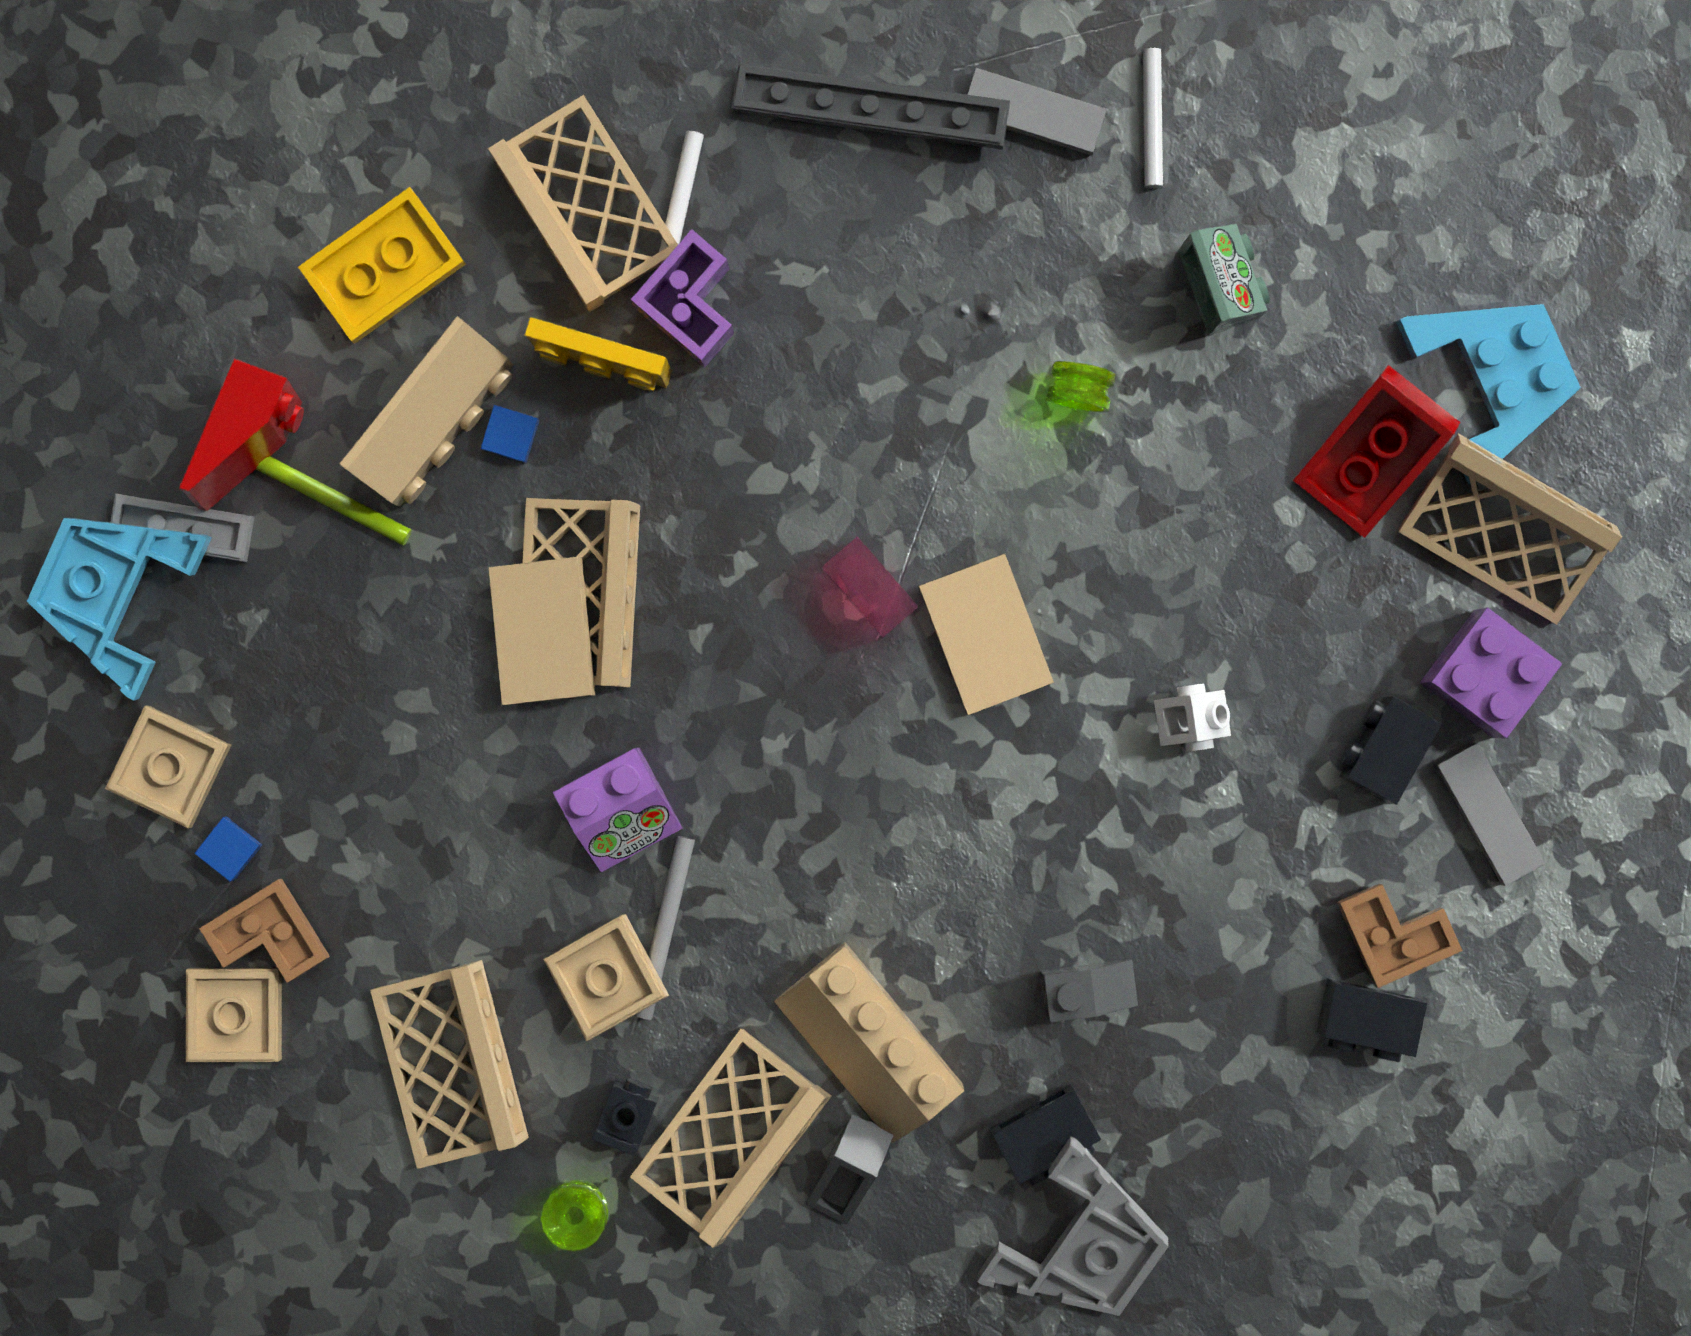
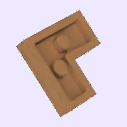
M283 879L276 880L199 928L223 968L264 945L287 983L330 957Z
M1376 884L1337 902L1372 983L1376 988L1387 985L1462 951L1444 908H1436L1400 924L1382 884Z

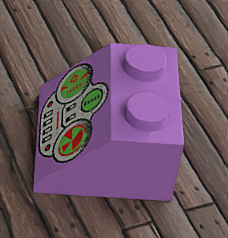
M640 748L628 751L553 792L572 830L601 872L682 829L678 818Z

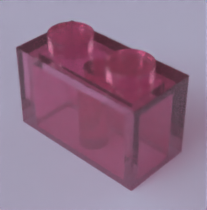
M858 537L853 539L822 566L823 572L882 639L918 608L917 604Z

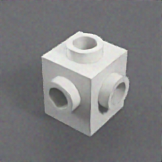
M1205 684L1177 687L1178 697L1154 700L1161 746L1185 743L1186 752L1214 748L1213 739L1231 736L1229 725L1230 712L1226 704L1224 690L1206 692Z

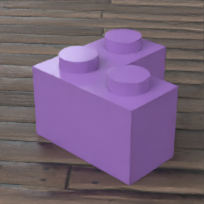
M691 229L633 296L631 301L638 312L704 368L734 335L732 325L703 301L730 270L728 261Z

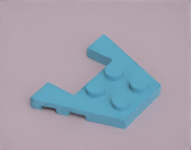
M1544 304L1406 316L1396 322L1412 359L1457 341L1495 426L1494 429L1469 440L1501 459L1581 388ZM1464 474L1468 485L1471 484L1469 477Z
M64 518L27 602L67 641L77 645L102 674L106 673L121 687L120 691L127 698L133 701L140 699L156 662L114 642V637L150 557L189 576L195 575L212 537L205 534Z

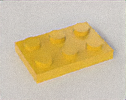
M409 187L302 263L298 268L348 338L355 344L462 268L466 263L415 192Z
M532 317L529 319L525 336L534 346V351L540 353L539 357L560 365H566L568 359L578 361L580 365L584 366V371L604 378H610L612 372L622 374L624 378L628 379L629 385L647 391H654L656 385L665 388L668 386L672 369L666 357Z

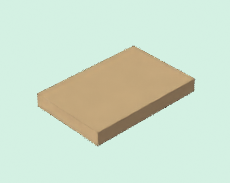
M1005 554L919 586L967 715L1054 683Z
M570 557L489 567L502 705L594 696L595 685L582 558Z

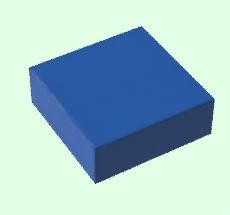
M494 405L481 449L527 463L540 420L533 416Z
M223 817L194 854L232 882L239 876L261 848L262 844L231 819Z

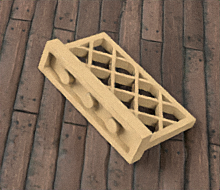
M584 95L509 141L505 142L502 139L488 148L493 161L589 313L605 304L604 300L659 267L678 246V243ZM582 111L590 123L587 142L561 137L565 121ZM557 126L555 135L546 133ZM595 133L603 146L593 144ZM535 139L553 143L548 166L528 162L520 148ZM559 145L585 150L579 174L554 168ZM591 152L608 155L612 158L615 166L611 181L586 175ZM535 172L546 174L543 184ZM620 172L628 185L617 183ZM552 176L577 181L572 205L556 202L551 199L548 192ZM584 183L609 189L604 212L578 207ZM615 190L636 196L639 206L635 220L610 214ZM559 210L570 212L568 224ZM644 210L653 224L642 221ZM576 214L602 220L596 244L577 240L572 232ZM608 221L634 227L628 251L603 246ZM640 229L659 233L668 246L652 257L634 253ZM584 249L595 251L592 262ZM605 253L626 258L623 275L606 285L597 272L600 254ZM632 260L643 262L631 269Z
M1458 433L1448 447L1449 452L1399 526L1398 532L1557 625L1608 551L1612 552L1621 540L1622 535L1618 527ZM1453 467L1469 477L1473 493L1445 499L1441 483ZM1476 481L1489 489L1478 491ZM1438 490L1440 500L1429 503ZM1501 495L1509 500L1512 512L1511 517L1489 522L1484 521L1480 499ZM1475 501L1480 524L1452 530L1447 507ZM1516 505L1525 509L1528 513L1518 515ZM1442 508L1447 531L1427 536L1413 527L1423 512ZM1540 518L1549 524L1552 540L1524 545L1520 527L1521 522ZM1514 524L1519 547L1492 553L1487 530ZM1556 528L1569 536L1558 538ZM1482 532L1486 555L1467 559L1457 553L1455 537ZM1449 539L1451 549L1438 541ZM1581 542L1593 549L1584 565L1564 569L1560 546ZM1554 548L1559 570L1531 576L1527 553ZM1521 555L1526 578L1506 582L1497 577L1494 561ZM1489 563L1491 573L1480 567L1479 564ZM1576 575L1568 587L1566 577ZM1561 578L1564 594L1553 609L1536 599L1533 584ZM1528 586L1530 595L1518 588Z
M526 498L522 563L536 562L547 551L555 559H562L563 557L553 545L570 529L587 546L576 557H581L582 561H584L593 553L602 563V576L590 587L584 582L586 601L590 598L600 610L599 623L589 631L591 650L597 655L596 676H594V685L630 687L640 505L629 500L591 501ZM538 509H554L566 522L548 540L537 528ZM564 510L579 511H577L572 517H570ZM590 511H605L604 531L591 541L578 527L577 523ZM538 539L542 545L536 550V543ZM604 542L602 554L597 547ZM600 588L601 600L595 595ZM599 633L597 646L592 639Z
M482 960L370 990L417 1169L497 1149L501 1151L513 1148L529 1138ZM449 979L454 1000L448 1011H445L426 998L435 983ZM424 986L420 994L412 990L413 988ZM400 992L415 1002L405 1022L390 1013L386 995ZM421 1007L442 1019L432 1039L411 1027ZM456 1010H458L460 1019L454 1016ZM448 1024L453 1025L464 1033L466 1044L459 1056L438 1043ZM394 1027L400 1030L397 1036ZM406 1034L427 1047L417 1066L402 1058L400 1045ZM433 1051L454 1064L444 1084L423 1071ZM468 1054L470 1056L471 1063L466 1061ZM460 1069L465 1070L476 1079L478 1089L471 1101L450 1088ZM406 1072L411 1074L409 1081ZM418 1079L439 1092L429 1111H426L413 1101L411 1091ZM445 1096L466 1109L456 1128L434 1116ZM480 1099H481L483 1108H481L480 1106L477 1105ZM472 1113L487 1122L491 1140L477 1143L462 1133ZM418 1117L423 1119L421 1125L419 1124ZM429 1124L450 1136L442 1152L430 1155L427 1154L423 1139ZM457 1141L464 1145L463 1147L453 1149Z
M740 1029L630 1178L700 1233L698 1237L712 1248L717 1247L724 1242L832 1096L819 1085H814L747 1031ZM743 1043L758 1054L760 1074L735 1077L733 1057ZM766 1061L779 1071L767 1073ZM727 1066L728 1078L717 1079ZM785 1075L800 1087L789 1103L771 1105L768 1077ZM761 1079L764 1106L739 1109L736 1082ZM729 1083L732 1111L708 1114L705 1095L712 1085ZM699 1103L700 1115L689 1116ZM784 1109L774 1122L772 1110ZM765 1111L766 1134L761 1140L744 1142L740 1115ZM733 1116L736 1143L712 1147L709 1119ZM701 1120L704 1148L680 1151L678 1130L684 1122ZM671 1141L673 1152L662 1153ZM756 1146L746 1159L745 1148ZM737 1149L740 1169L734 1177L716 1179L713 1152ZM705 1153L708 1181L684 1184L681 1156ZM673 1157L677 1185L660 1187L645 1175L657 1159ZM728 1184L718 1197L717 1185ZM709 1186L712 1206L701 1220L687 1209L685 1189ZM677 1190L678 1200L671 1196L667 1191Z

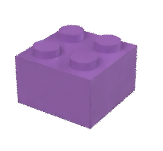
M1487 607L1472 612L1420 681V684L1492 738H1507L1562 663Z

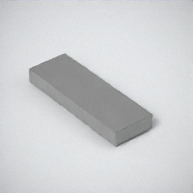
M979 68L975 69L967 94L1010 100L1006 129L1090 156L1094 152L1107 111L1106 108Z
M115 494L110 523L205 534L212 537L204 555L247 562L255 517L212 509L204 511L193 506Z
M1472 743L1434 765L1501 885L1507 886L1546 864L1478 743Z

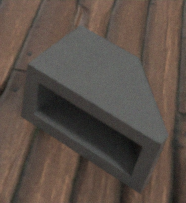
M1132 959L1040 971L1045 1012L1050 1022L1097 1017L1138 1006Z
M852 1114L839 1135L806 1204L847 1224L875 1181L894 1135L879 1128L875 1123L863 1120Z

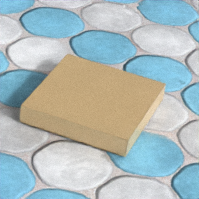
M144 706L105 789L186 828H192L231 744L151 706Z
M626 914L617 917L544 959L586 1041L594 1039L669 996Z
M278 968L186 969V1062H279L282 1060V974Z

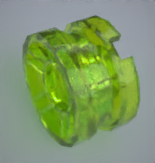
M1054 362L1051 375L1055 379L1053 386L1048 388L1047 401L1083 411H1109L1111 398L1107 395L1109 388H1112L1115 383L1116 374L1114 372L1083 363Z
M575 1179L564 1182L553 1190L543 1206L541 1223L545 1235L551 1243L564 1250L578 1251L588 1248L599 1239L607 1225L609 1216L607 1198L599 1187L589 1181ZM572 1207H578L584 1214V1218L577 1221L575 1225L570 1223L571 1218L567 1212Z

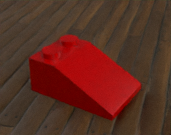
M233 360L179 487L197 508L208 511L251 474L264 459L270 457L285 444L290 432L296 433L304 415V408L300 407L302 401L289 380L240 360Z
M1388 365L1293 481L1365 538L1452 438L1461 422Z

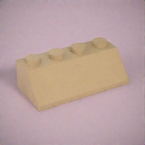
M457 316L341 461L340 465L392 504L401 507L405 501L411 504L425 488L426 482L423 478L433 465L439 468L451 456L455 449L452 442L463 429L468 432L479 421L484 412L480 406L491 393L497 396L507 386L512 378L509 370L514 364Z
M846 942L774 1000L879 1128L894 1135L891 1143L931 1120L965 1091L962 1082Z

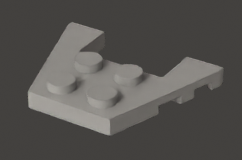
M1070 1137L1049 1167V1178L1083 1196L1086 1200L1041 1264L998 1242L978 1271L977 1282L993 1288L995 1283L1017 1288L1016 1293L1034 1296L1037 1292L1060 1297L1061 1303L1120 1316L1167 1250L1168 1237L1078 1140Z

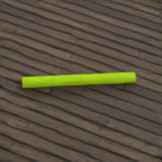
M271 456L264 459L256 468V470L403 546L407 543L412 533L410 528Z

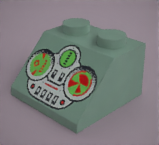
M1237 224L1191 232L1178 252L1208 336L1261 318L1267 312L1265 304L1270 302V298L1263 278H1256L1250 263V261L1254 260V251L1247 234L1240 235Z

